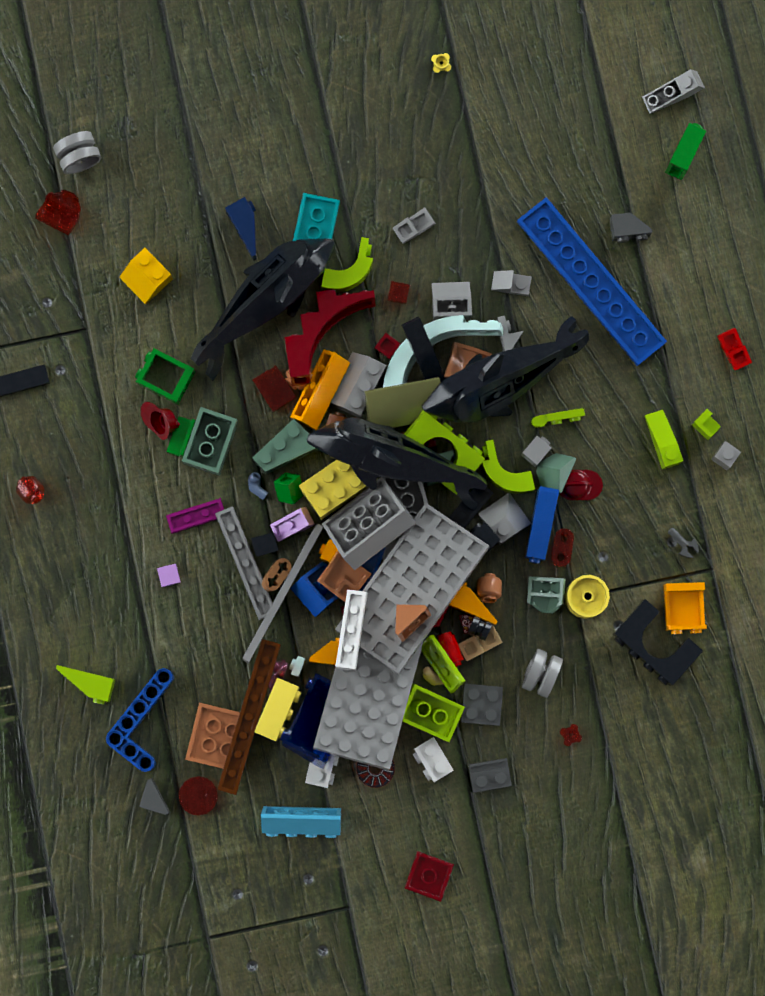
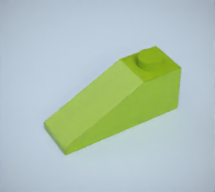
M660 410L645 415L662 470L681 464L683 458L664 411Z
M59 665L56 666V669L88 697L93 698L94 703L104 705L105 701L110 702L115 679Z

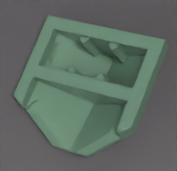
M555 453L542 460L537 465L536 470L540 486L558 489L559 493H562L576 458Z
M529 576L527 603L542 613H554L564 605L566 579Z

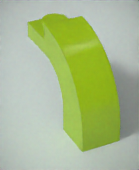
M361 237L358 258L350 268L341 271L325 268L321 286L322 290L335 289L336 293L345 292L357 287L365 280L373 264V258L366 257L370 256L372 245L369 244V238Z
M485 441L482 451L484 458H488V460L483 461L481 466L489 481L497 488L508 493L524 494L534 492L535 487L531 471L510 473L504 470L497 460L494 441Z

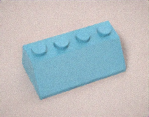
M263 806L261 813L262 833H266V836L270 837L278 836V834H286L287 837H297V834H305V837L310 838L317 837V835H325L326 838H336L341 833V808Z

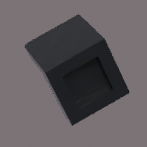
M273 532L251 538L257 557L279 552Z

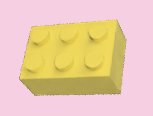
M335 460L300 484L299 488L322 520L358 496L368 486L357 477L351 465Z
M277 678L254 732L274 741L283 739L286 728H284L286 720L290 721L294 710L291 709L293 703H298L302 694L299 691L300 687Z

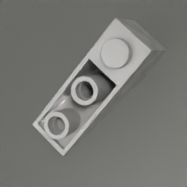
M690 69L642 98L651 114L686 99L705 87L698 72Z

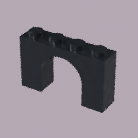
M644 599L613 633L615 636L614 640L621 647L625 645L630 650L628 653L637 660L639 658L644 662L643 667L650 673L654 671L659 676L657 679L666 686L668 684L672 686L703 650L690 638H687L671 656L663 659L651 656L643 646L642 636L645 628L659 611Z

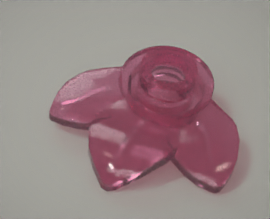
M281 659L280 662L277 661L273 670L275 673L269 682L270 691H272L278 676L283 677L289 663L285 662V659Z

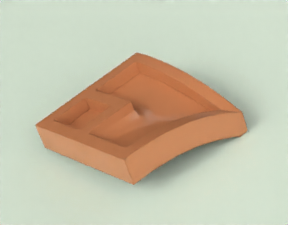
M454 342L444 377L448 378L463 370L468 362L477 354H481L482 358L492 354Z
M337 550L317 581L345 602L347 589L359 591L371 576V573L362 566L354 570Z

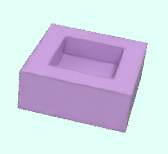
M176 564L157 568L161 587L181 583Z

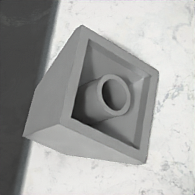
M507 493L478 514L484 523L486 522L501 539L498 543L499 545L531 524L510 493Z

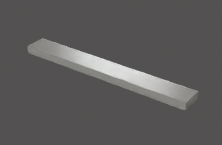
M320 524L315 525L242 658L244 662L249 664L319 537L323 526Z

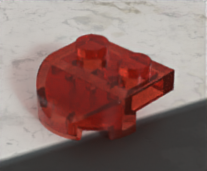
M61 190V192L56 193L50 192L46 195L45 202L36 213L35 219L69 235L80 219L81 206L79 199L74 193L67 190Z

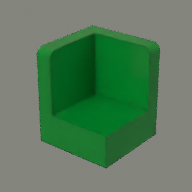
M285 472L274 481L278 501L294 505L304 496L299 488V485L302 484L300 475Z

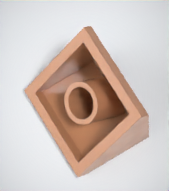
M396 605L395 633L402 642L431 616L428 608L425 605Z

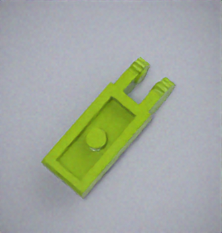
M583 408L539 415L533 417L531 423L533 427L538 428L545 426L547 422H551V425L562 424L564 419H569L570 422L580 421L581 417L585 416V411Z

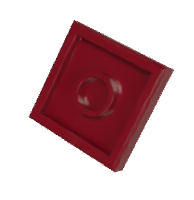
M417 851L404 888L441 902L454 864Z

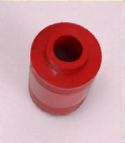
M450 631L437 636L438 642L456 667L462 665L461 661L464 658L455 634H452Z

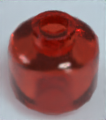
M24 476L18 480L16 493L25 503L37 504L43 499L45 488L36 477Z

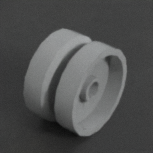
M82 131L71 134L59 140L53 146L57 158L61 159L60 166L64 174L82 172L93 167L102 159L98 148L94 147L95 141L91 132Z
M537 649L526 669L522 688L531 692L534 690L537 682H539L537 694L548 698L557 679L563 658L553 655L547 665H545L547 652Z

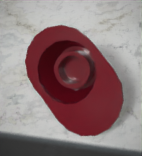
M144 402L142 404V420L160 439L166 440L169 434L180 426V423L170 409L158 408L151 402Z
M571 470L560 495L567 500L594 499L602 491V479L592 470Z

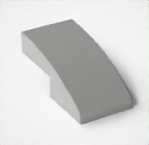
M424 207L410 218L407 217L394 226L393 230L402 244L436 223Z

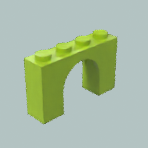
M424 410L405 432L404 435L421 444L434 437H443L450 440L455 448V460L453 463L458 466H464L476 471L485 460L481 456L483 452L475 445L471 448L466 444L469 440L460 433L456 436L451 432L453 428L446 422L441 424L437 421V416L429 414ZM441 482L457 495L454 483Z

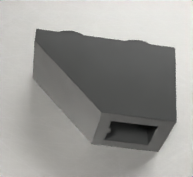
M632 213L613 214L610 217L612 241H618V243L628 242L629 239L643 241L647 240L652 234V229Z

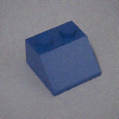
M324 561L303 575L290 588L314 617H317L339 599V597L317 581L328 566Z

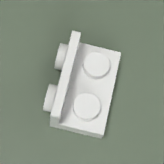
M434 737L414 748L415 753L413 756L418 764L422 762L425 767L423 773L428 781L432 779L433 782H436L454 771Z
M313 749L305 783L328 788V785H333L335 774L331 772L333 765L337 766L339 756Z

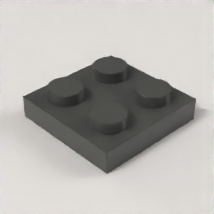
M464 684L462 706L465 708L461 716V722L500 726L503 687Z

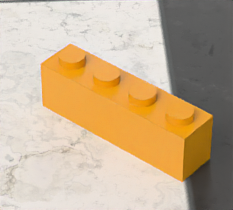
M323 350L312 372L311 384H306L290 418L295 419L305 427L317 430L350 362L335 352Z

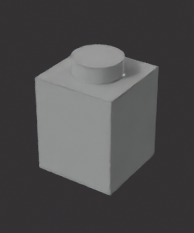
M536 436L522 452L521 456L536 468L552 447L549 446L551 443L543 436L541 438Z
M725 441L711 460L727 471L741 452Z

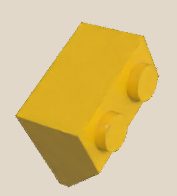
M146 248L129 262L119 277L145 305L173 280L172 275Z

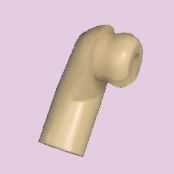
M427 666L423 669L422 675L427 682L433 686L443 684L432 667Z

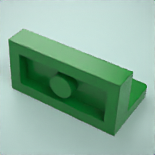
M179 416L177 421L180 423V426L173 431L166 452L183 458L196 420Z

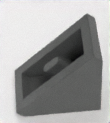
M153 778L148 779L139 807L164 815L171 813Z

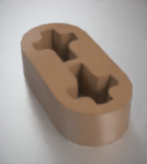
M285 558L278 559L270 567L262 580V586L266 591L272 592L281 586L291 571L289 560ZM283 563L285 570L281 571L278 574L277 572L280 569L279 565ZM275 576L276 579L273 582L275 586L269 587L270 582L268 580Z

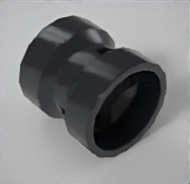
M475 616L468 634L472 636L476 634L479 636V639L485 641L492 623L488 621L482 622L481 618Z

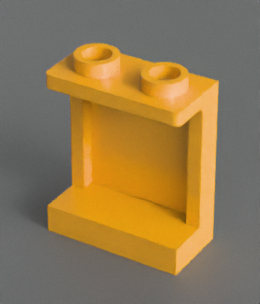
M705 582L664 584L666 631H671V634H683V630H690V634L702 633V630L707 629V625H705L703 595Z

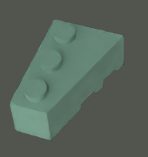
M293 419L252 459L265 474H269L295 460L318 451V449L307 443L309 433Z

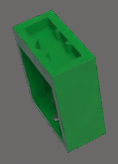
M689 122L665 173L679 180L683 179L706 133V130L701 125Z
M153 348L152 352L149 351L145 356L144 361L146 363L143 369L139 368L136 373V383L178 405L196 371L194 368ZM156 357L184 370L172 394L144 381Z

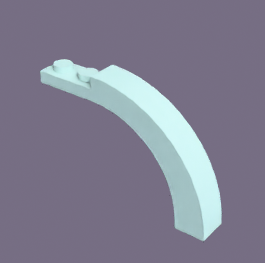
M463 315L444 317L424 325L432 346L442 340L456 336H503V327L498 321L489 320L487 323H480L477 320H470L466 322ZM407 338L390 360L384 377L383 388L407 383L410 371L416 362Z

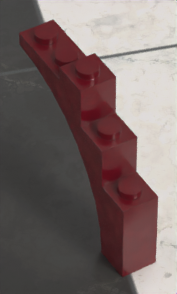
M325 289L316 292L319 312L300 314L303 334H293L289 337H284L292 386L311 384L310 369L312 358L321 339L337 322L346 316L362 309L375 307L374 290H363L352 294L344 293L336 296L335 289Z

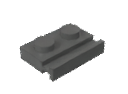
M507 758L468 765L473 793L512 786Z

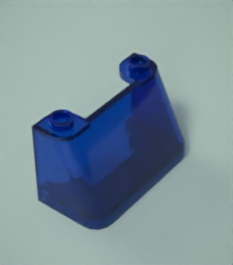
M315 674L314 678L310 677L305 688L308 689L307 695L289 730L284 729L280 740L283 741L282 745L315 766L324 769L331 754L315 750L313 746L331 680Z

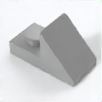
M513 270L494 271L491 291L529 296L532 277L514 274Z
M505 316L497 317L496 321L501 323L503 327V336H500L503 351L511 350L515 347L524 331L509 334L511 332L509 320L506 321Z

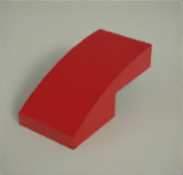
M736 328L717 335L722 349L734 370L752 363Z

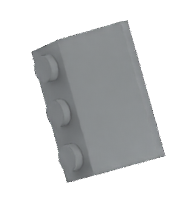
M352 352L348 359L350 364L330 404L357 418H362L366 410L364 391L377 388L386 370V365L369 356Z

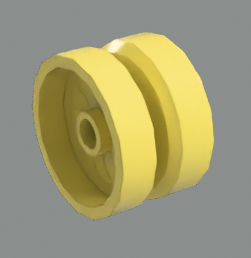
M582 575L576 578L567 587L565 593V604L569 611L576 617L583 619L593 618L602 613L608 606L610 599L609 589L605 582L593 575ZM585 593L590 595L591 598L586 600L584 598Z

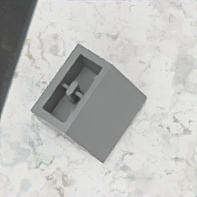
M470 282L431 284L433 321L463 315L465 320H471Z

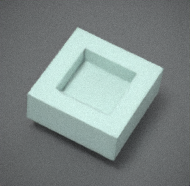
M300 656L297 659L293 658L289 667L292 670L291 675L299 677L306 660L305 658Z

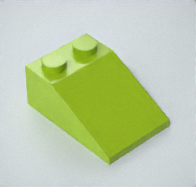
M412 683L402 722L450 742L465 707Z

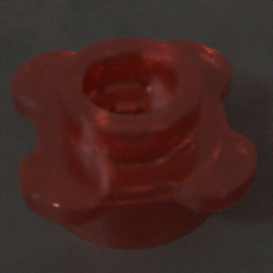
M576 724L560 730V734L564 738V745L566 746L582 740Z

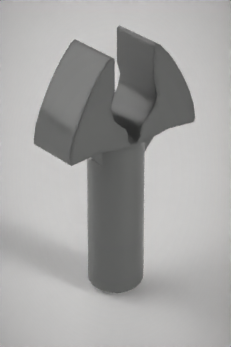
M674 528L668 530L671 537L681 546L679 555L693 558L688 553L687 547H692L696 553H699L698 544L695 539L686 541Z

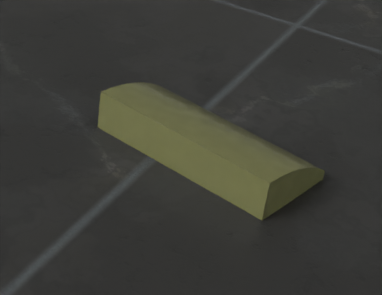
M440 378L364 391L367 421L391 426L392 428L412 424L423 411L422 404L441 383Z

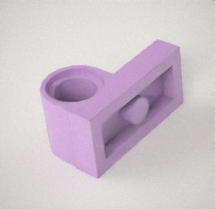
M307 507L300 508L270 524L278 542L315 525Z

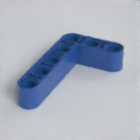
M166 668L159 669L106 736V742L111 748L143 772L154 769L156 765L155 758L129 737L172 684L174 675ZM162 672H167L170 676L169 680L165 683H162L159 679ZM151 687L157 689V695L154 698H150L147 694L148 689ZM140 702L145 705V710L141 714L135 710L136 704ZM126 718H130L133 721L130 729H126L123 726V721ZM115 733L121 737L120 742L116 745L111 742V736ZM130 745L136 749L135 755L131 757L126 753V749ZM145 757L151 760V766L147 769L141 765V761Z

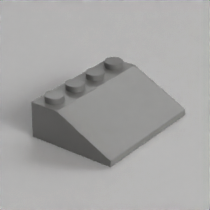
M383 477L376 481L377 489L372 490L368 487L322 523L343 559L354 570L416 523Z

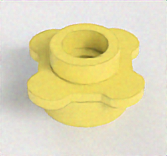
M447 53L432 56L431 60L434 63L433 71L435 73L451 70V65L449 64L450 56Z

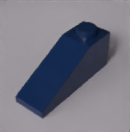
M244 197L225 207V210L254 261L257 259L254 215L256 209L251 201L248 202Z

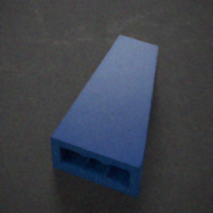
M540 486L537 490L525 558L529 559L531 563L540 564V561H545L559 495L558 489Z

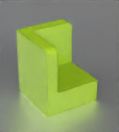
M708 409L692 424L707 440L721 427L711 417L713 413Z

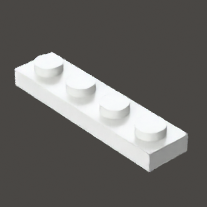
M347 589L336 668L356 670L367 592Z

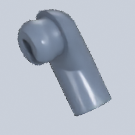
M253 472L248 477L249 490L264 500L268 492L261 488L260 474Z

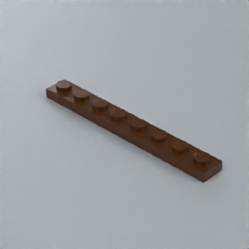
M264 639L261 641L217 790L237 795L254 738V731L259 721L281 644Z

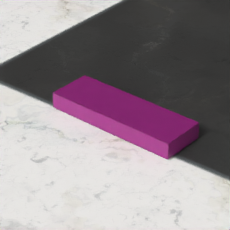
M221 498L166 515L171 534L217 520L215 513L224 510Z

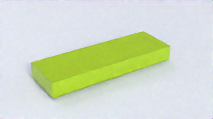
M429 635L423 641L421 652L448 691L453 693L465 682V679L435 636Z

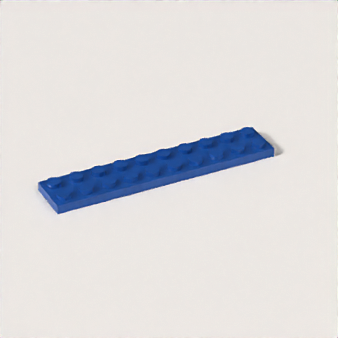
M547 197L517 220L520 227L636 366L667 342Z

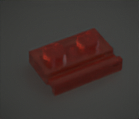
M276 365L253 379L254 384L272 412L277 411L293 399H296L295 394Z

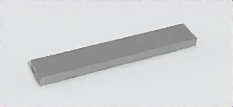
M232 506L215 513L256 615L261 620L265 618L273 602L268 591L262 586L263 578Z

